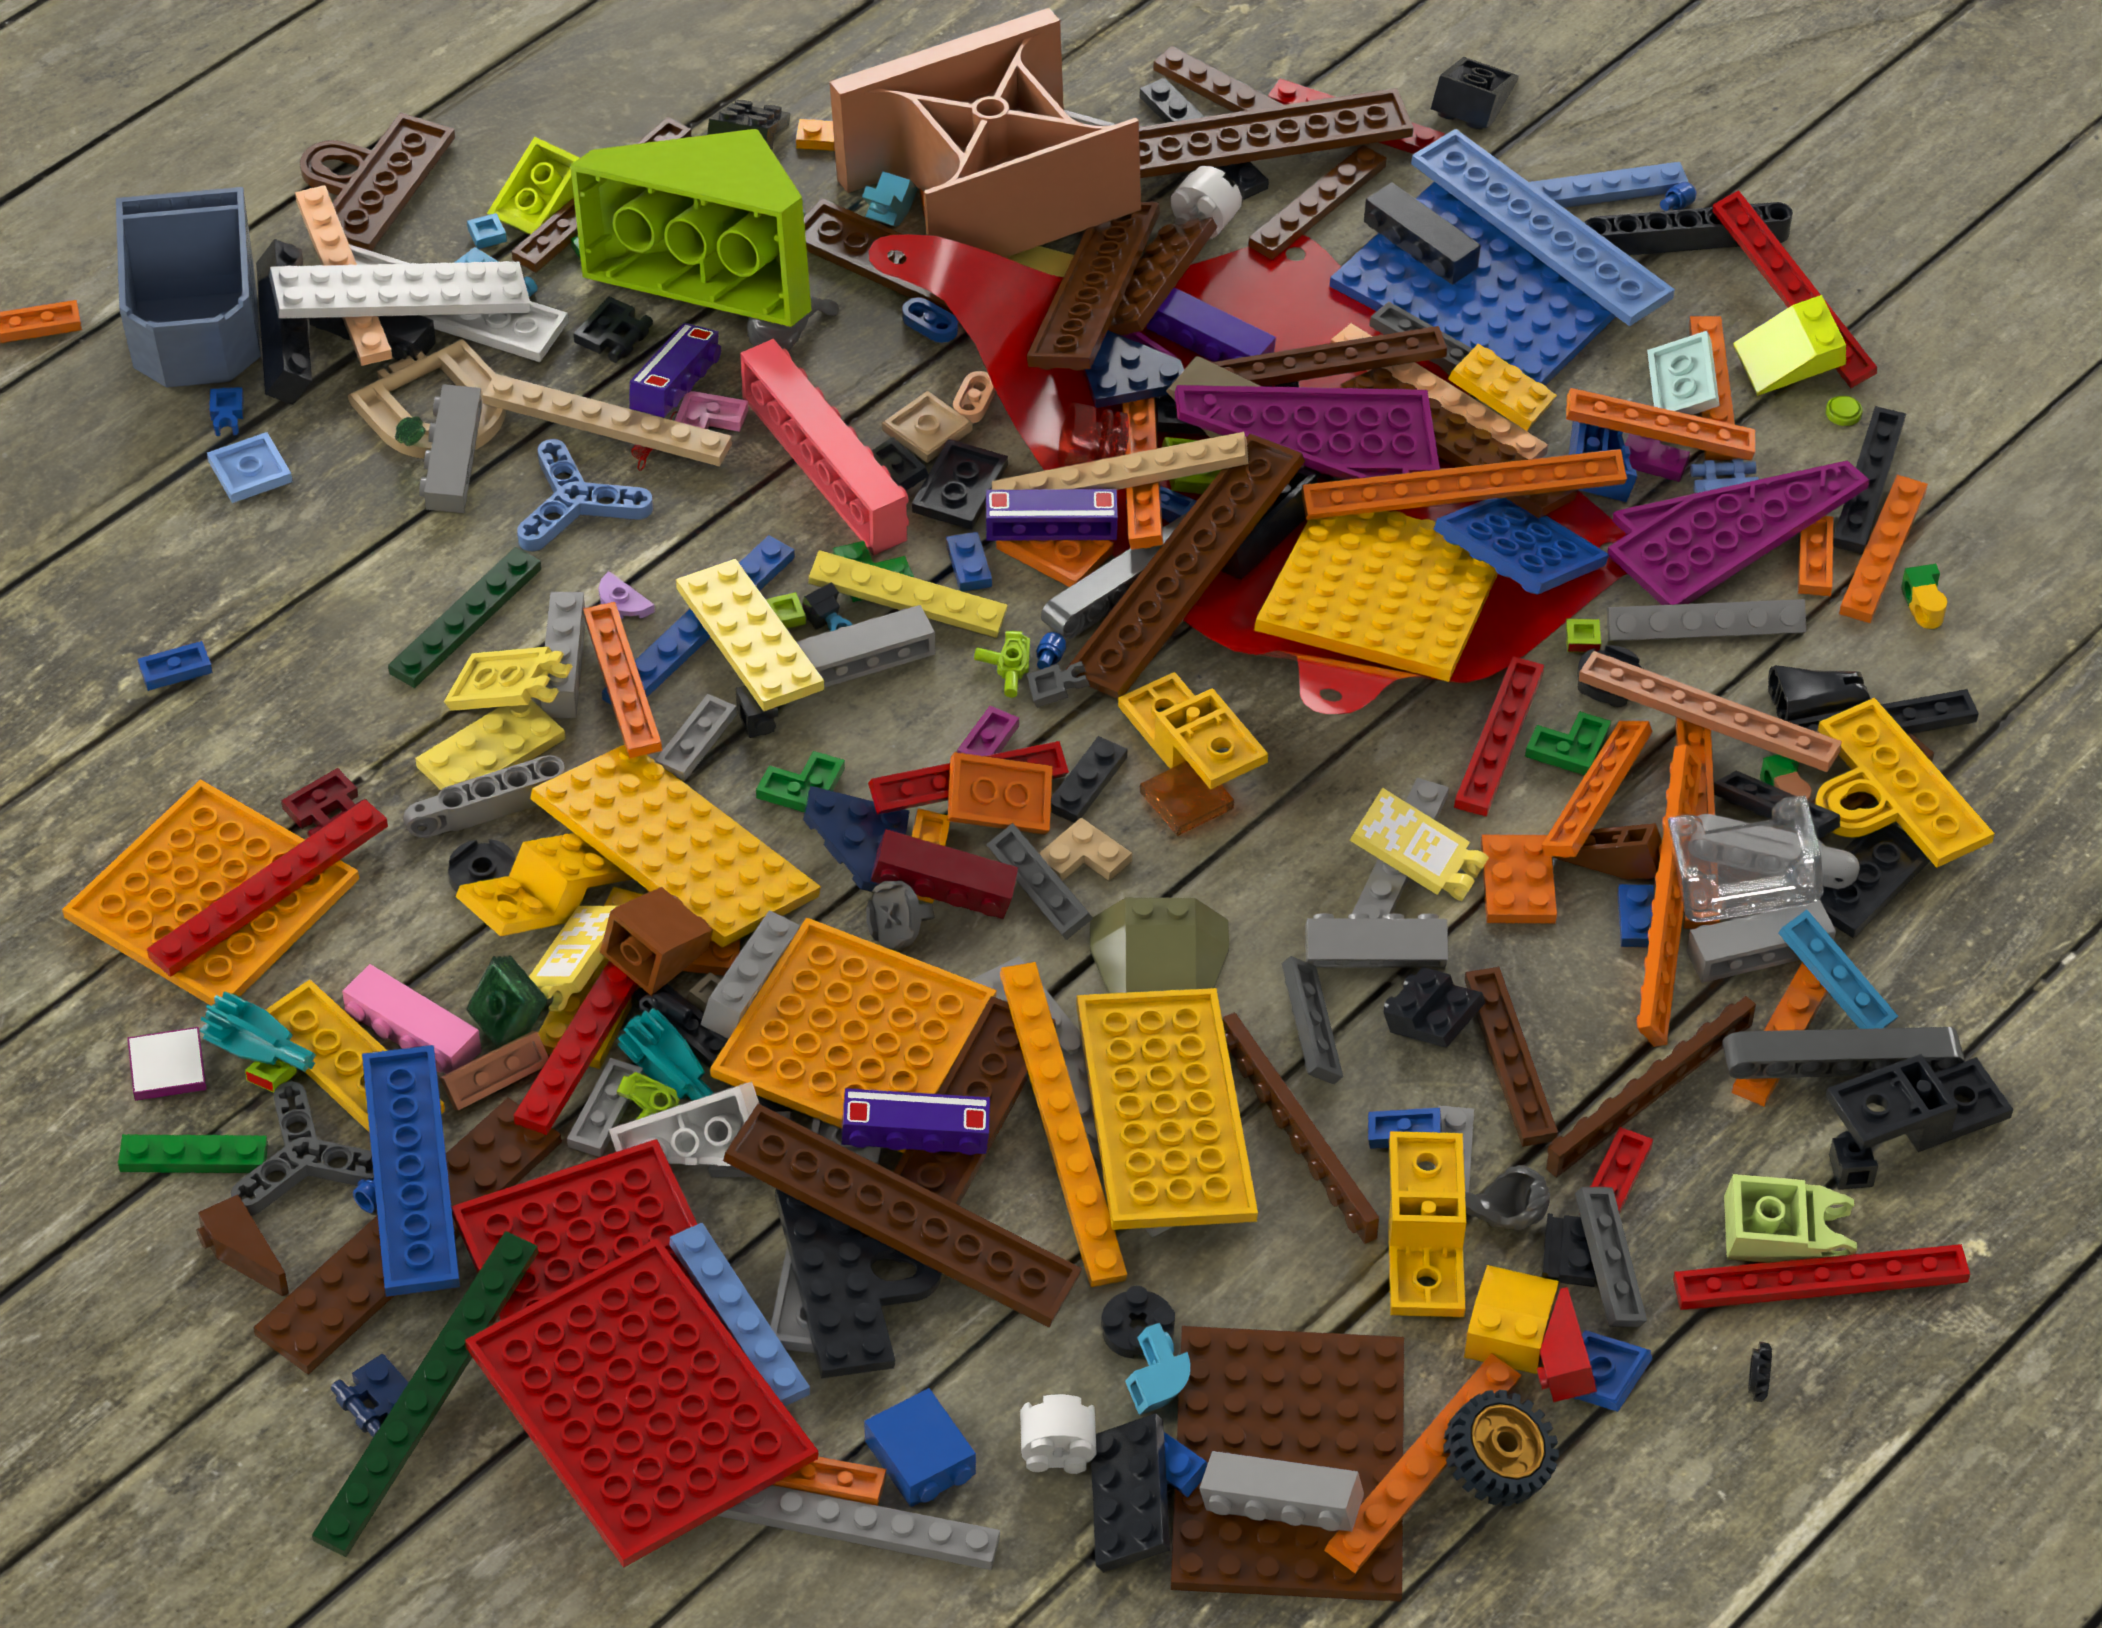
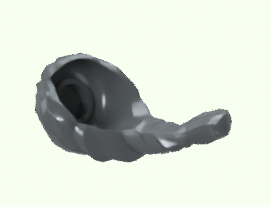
M811 297L812 311L792 327L750 317L747 321L749 342L755 347L774 339L782 349L785 348L789 351L798 342L809 317L817 310L827 315L836 316L839 311L838 304L830 299L822 300Z
M1524 1165L1512 1166L1504 1174L1499 1175L1486 1188L1484 1193L1475 1195L1465 1192L1466 1213L1486 1221L1490 1227H1501L1506 1230L1515 1231L1524 1230L1526 1227L1536 1224L1544 1218L1550 1203L1549 1188L1546 1186L1544 1177L1535 1170Z

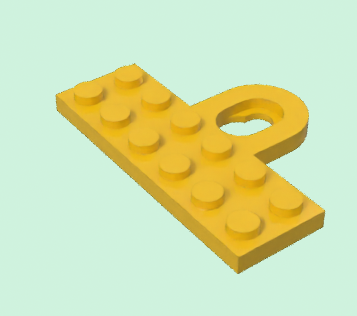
M1875 698L1819 722L1818 732L1820 734L1842 741L1841 750L1838 755L1851 769V771L1825 782L1819 788L1816 795V805L1840 814V827L1832 831V833L1844 837H1861L1897 822L1936 868L1993 842L1995 833ZM1866 792L1873 795L1879 804L1870 809L1858 808L1856 810H1847L1841 806L1840 801L1852 793Z

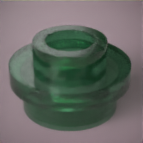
M418 416L404 418L396 426L395 439L406 446L414 445L425 434L426 429L422 426L423 421Z

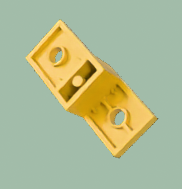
M1173 672L1118 697V707L1173 772L1190 764L1210 790L1268 763L1267 751L1213 688L1195 696L1181 678ZM1159 708H1164V709H1166V710L1161 711V712H1158V711H1157V709H1159ZM1222 748L1229 749L1227 752L1224 753L1216 752L1217 750Z
M575 833L523 842L509 876L460 885L455 897L499 936H505L565 924L576 908L580 906L587 888L631 880L633 878Z
M1390 1131L1391 1201L1388 1219L1390 1315L1464 1317L1463 1244L1466 1229L1463 1133ZM1427 1161L1433 1163L1436 1168L1426 1171L1419 1168L1418 1164ZM1421 1277H1430L1436 1281V1284L1433 1286H1423L1417 1280Z

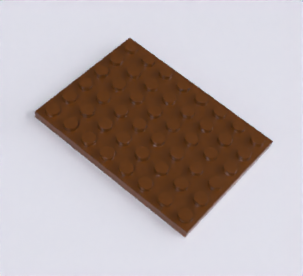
M1182 1326L1181 1354L1188 1352L1191 1367L1188 1381L1179 1392L1177 1441L1207 1463L1212 1451L1358 1471L1364 1492L1362 1504L1402 1458L1404 1441V1337ZM1201 1483L1188 1497L1175 1489L1171 1590L1401 1602L1403 1518L1355 1574L1324 1551L1328 1542L1339 1530L1329 1531L1322 1527L1303 1524L1294 1526L1282 1521L1268 1519L1254 1520L1247 1516L1234 1514L1219 1515L1212 1511H1206L1200 1492Z

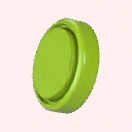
M1836 396L1828 401L1825 413L1827 418L1834 424L1851 426L1861 420L1863 408L1852 397Z

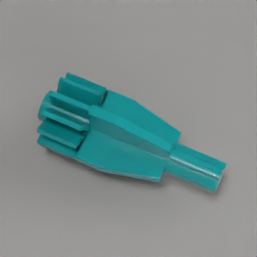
M223 992L222 997L216 995L214 997L215 1004L212 1006L207 1004L206 1016L201 1017V1021L207 1024L200 1028V1032L205 1034L204 1040L239 1058L274 1065L277 1059H280L304 1072L308 1068H313L315 1064L313 1059L316 1054L291 1042L290 1039L293 1034L265 1009L228 992Z
M652 1008L649 1013L645 1010L642 1016L637 1015L627 1023L623 1029L626 1033L619 1036L618 1040L620 1042L617 1045L636 1065L638 1064L639 1067L643 1068V1072L649 1078L675 1089L680 1099H685L688 1096L694 1101L715 1094L701 1079L705 1071L686 1040L658 1010Z

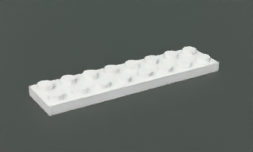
M349 244L357 265L410 264ZM530 301L529 313L421 315L434 321V329L537 362H541L568 323L567 312Z
M519 262L270 267L269 274L278 318L529 313L531 304Z

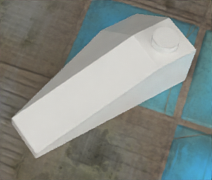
M751 1081L611 1128L609 1132L616 1152L657 1139L669 1164L731 1166L723 1161L725 1152L756 1105L759 1104Z

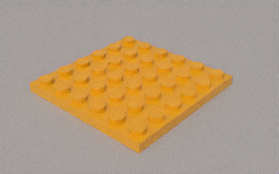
M200 779L62 910L65 919L212 1006L215 1004L214 997L216 995L222 997L223 992L232 993L240 997L359 880V872L357 869L339 860L171 977L168 976L148 957V947L305 840Z
M806 917L710 1068V1075L712 1078L735 1087L752 1081L756 1095L842 1128L845 1088L937 1094L991 996L996 997L997 990ZM906 1149L897 1150V1151H900V1152L904 1153Z

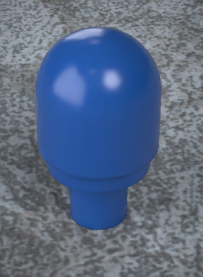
M1681 182L1671 187L1666 193L1665 198L1660 201L1661 209L1664 211L1670 209L1682 210L1691 205L1697 196L1695 187L1688 182Z
M1049 632L1040 640L1036 650L1039 660L1037 667L1040 670L1055 665L1061 660L1066 649V641L1061 634Z

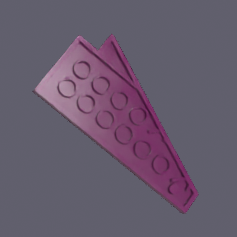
M1177 385L1174 392L1179 420L1222 436L1244 432L1246 438L1249 434L1256 435L1301 452L1305 459L1304 466L1342 480L1440 469L1427 390Z
M1846 460L1617 510L1613 513L1612 521L1627 535L1608 547V554H1610L1609 557L1661 605L1689 604L1866 490L1869 485V479Z

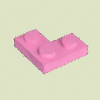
M690 391L685 394L675 421L708 429L710 426L740 432L749 410L748 401Z

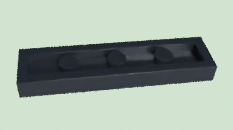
M1737 770L1714 782V795L1728 800L1731 804L1751 810L1756 815L1774 820L1782 826L1804 833L1807 837L1819 839L1840 827V814Z

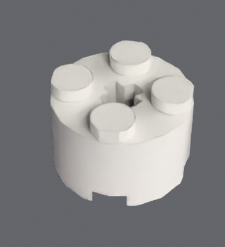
M1212 166L1198 167L1196 171L1191 172L1171 195V208L1176 217L1175 224H1184L1193 218L1202 220L1213 217L1217 229L1210 239L1215 238L1241 208L1242 196L1238 186L1235 184L1232 187L1223 178L1225 173L1222 170Z
M1065 1394L1043 1396V1403L1034 1406L1029 1402L1024 1404L1020 1410L1022 1458L1026 1461V1468L1032 1472H1043L1048 1470V1468H1064V1471L1070 1474H1078L1085 1471L1086 1463L1092 1461L1096 1455L1094 1406L1081 1405L1080 1397Z

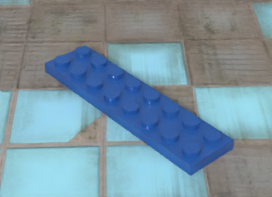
M434 1045L362 1054L386 1297L460 1287Z

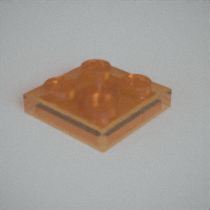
M1187 761L1140 783V793L1177 836L1234 809V799L1226 789L1219 785L1210 790Z

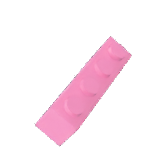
M371 964L342 991L345 1012L356 1022H362L372 1028L379 1037L390 1039L400 1045L402 1049L434 1045L437 1072L448 1074L470 1063L481 1052L480 1035L477 1028Z

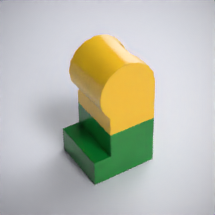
M1936 563L1905 568L1901 584V590L1918 625L1927 629H1935L1942 625L1947 607L1946 596L1938 591L1937 588L1940 571Z

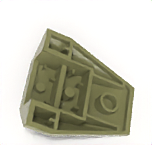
M1125 897L1092 917L1093 919L1090 921V952L1108 994L1215 988L1229 953L1228 919L1196 898Z

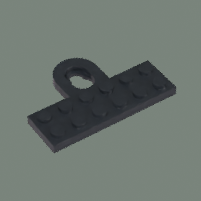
M775 1189V1200L821 1379L894 1369L896 1360L881 1306L915 1302L927 1298L938 1288L942 1273L872 1237L863 1238L861 1231ZM892 1259L899 1263L907 1262L912 1264L916 1269V1273L912 1277L902 1280L886 1281L878 1278L873 1273L871 1266L878 1260Z

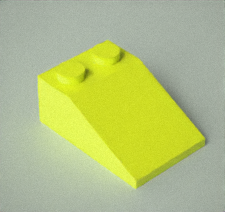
M534 136L487 214L497 213L501 222L531 235L574 198L570 165L580 157Z
M1822 295L1790 306L1733 343L1757 396L1846 364V343Z

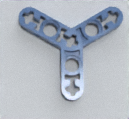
M547 439L538 446V461L554 494L520 523L517 528L518 543L526 551H538L552 541L580 514L635 520L647 518L653 511L652 494L647 489L640 487L584 482L566 445L558 439ZM551 454L555 457L557 456L558 461L554 462ZM559 473H569L572 475L564 480L555 477ZM603 497H610L614 499V501L610 504H601L598 502V500ZM550 513H558L562 515L559 519L549 520L545 518V516Z

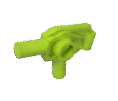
M1006 631L1005 644L1001 653L979 647L975 650L974 660L997 665V674L1002 679H1005L1004 695L1006 697L1014 698L1017 696L1018 679H1022L1023 675L1029 672L1030 638L1022 635V631Z
M638 1072L633 1073L629 1077L623 1076L616 1091L618 1095L634 1101L643 1109L636 1120L681 1105L678 1104L680 1099L675 1089Z

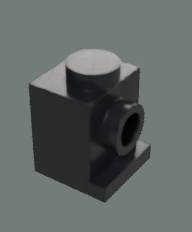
M745 685L736 687L737 711L748 737L753 738L775 732L776 723L774 718L778 717V708L775 707L763 711Z
M1849 1131L1842 1132L1837 1138H1832L1829 1158L1837 1189L1873 1187L1878 1163L1877 1160H1874L1871 1147L1861 1150Z

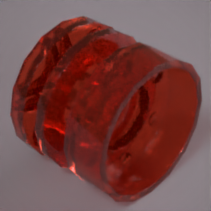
M1072 402L1065 415L1058 447L1059 467L1086 463L1089 459L1091 462L1125 455L1129 440L1128 413L1117 411L1113 417L1112 410L1104 409L1097 422L1096 408L1094 406Z

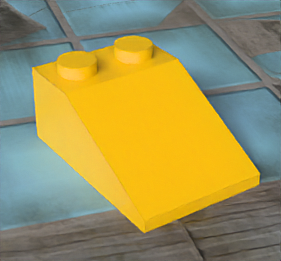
M1487 1265L1467 1332L1464 1358L1484 1362L1492 1353L1513 1369L1537 1374L1536 1368L1539 1367L1541 1358L1540 1349L1550 1322L1559 1281Z

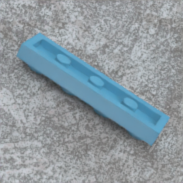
M1807 909L1780 929L1778 934L1859 1029L1886 1028L1898 1018L1894 1010Z

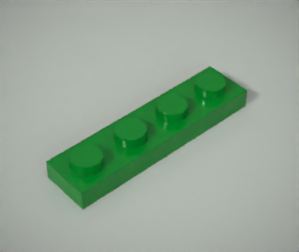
M122 1134L118 1167L120 1172L250 1173L266 1161L268 1140L267 1136Z

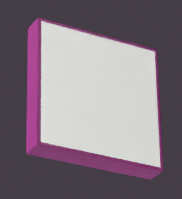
M199 1027L127 1037L135 1101L207 1090Z

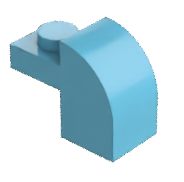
M882 171L876 189L866 186L862 198L870 205L865 217L894 227L899 226L908 214L918 188L909 179Z
M1160 1323L1146 1327L1137 1337L1149 1366L1134 1371L1125 1381L1139 1415L1167 1405L1184 1388L1190 1375L1191 1366L1188 1352L1174 1357L1173 1341L1170 1335L1163 1331Z

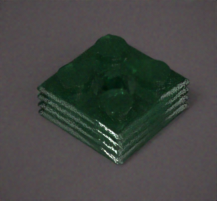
M511 955L508 958L506 956H503V958L501 956L497 958L493 956L466 1006V1011L493 1044L500 1048L531 1032L539 1014L545 1008L547 998Z

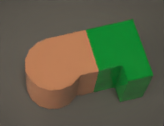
M1778 754L1763 758L1760 773L1762 782L1810 801L1812 790L1810 785L1802 780L1797 773L1798 761Z

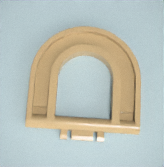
M463 339L428 356H425L423 351H421L416 356V361L411 356L401 359L388 366L390 373L384 368L377 371L379 380L348 395L351 406L387 445L403 454L422 459L425 457V451L432 448V442H429L428 439L430 424L413 418L389 392L438 368L456 386L481 388L482 410L475 450L485 445L497 434L506 415L505 409L483 404L482 395L495 372Z

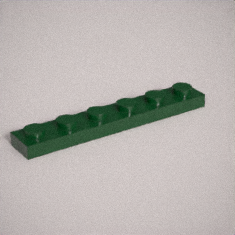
M514 547L388 664L389 674L416 688L541 570V561Z

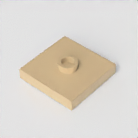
M926 391L882 422V431L894 437L900 444L927 463L941 453L948 439L959 441L973 430V423L956 412L929 391Z

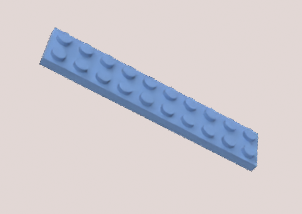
M1454 129L1412 155L1411 164L1628 326L1633 325L1673 299L1674 288L1457 129Z

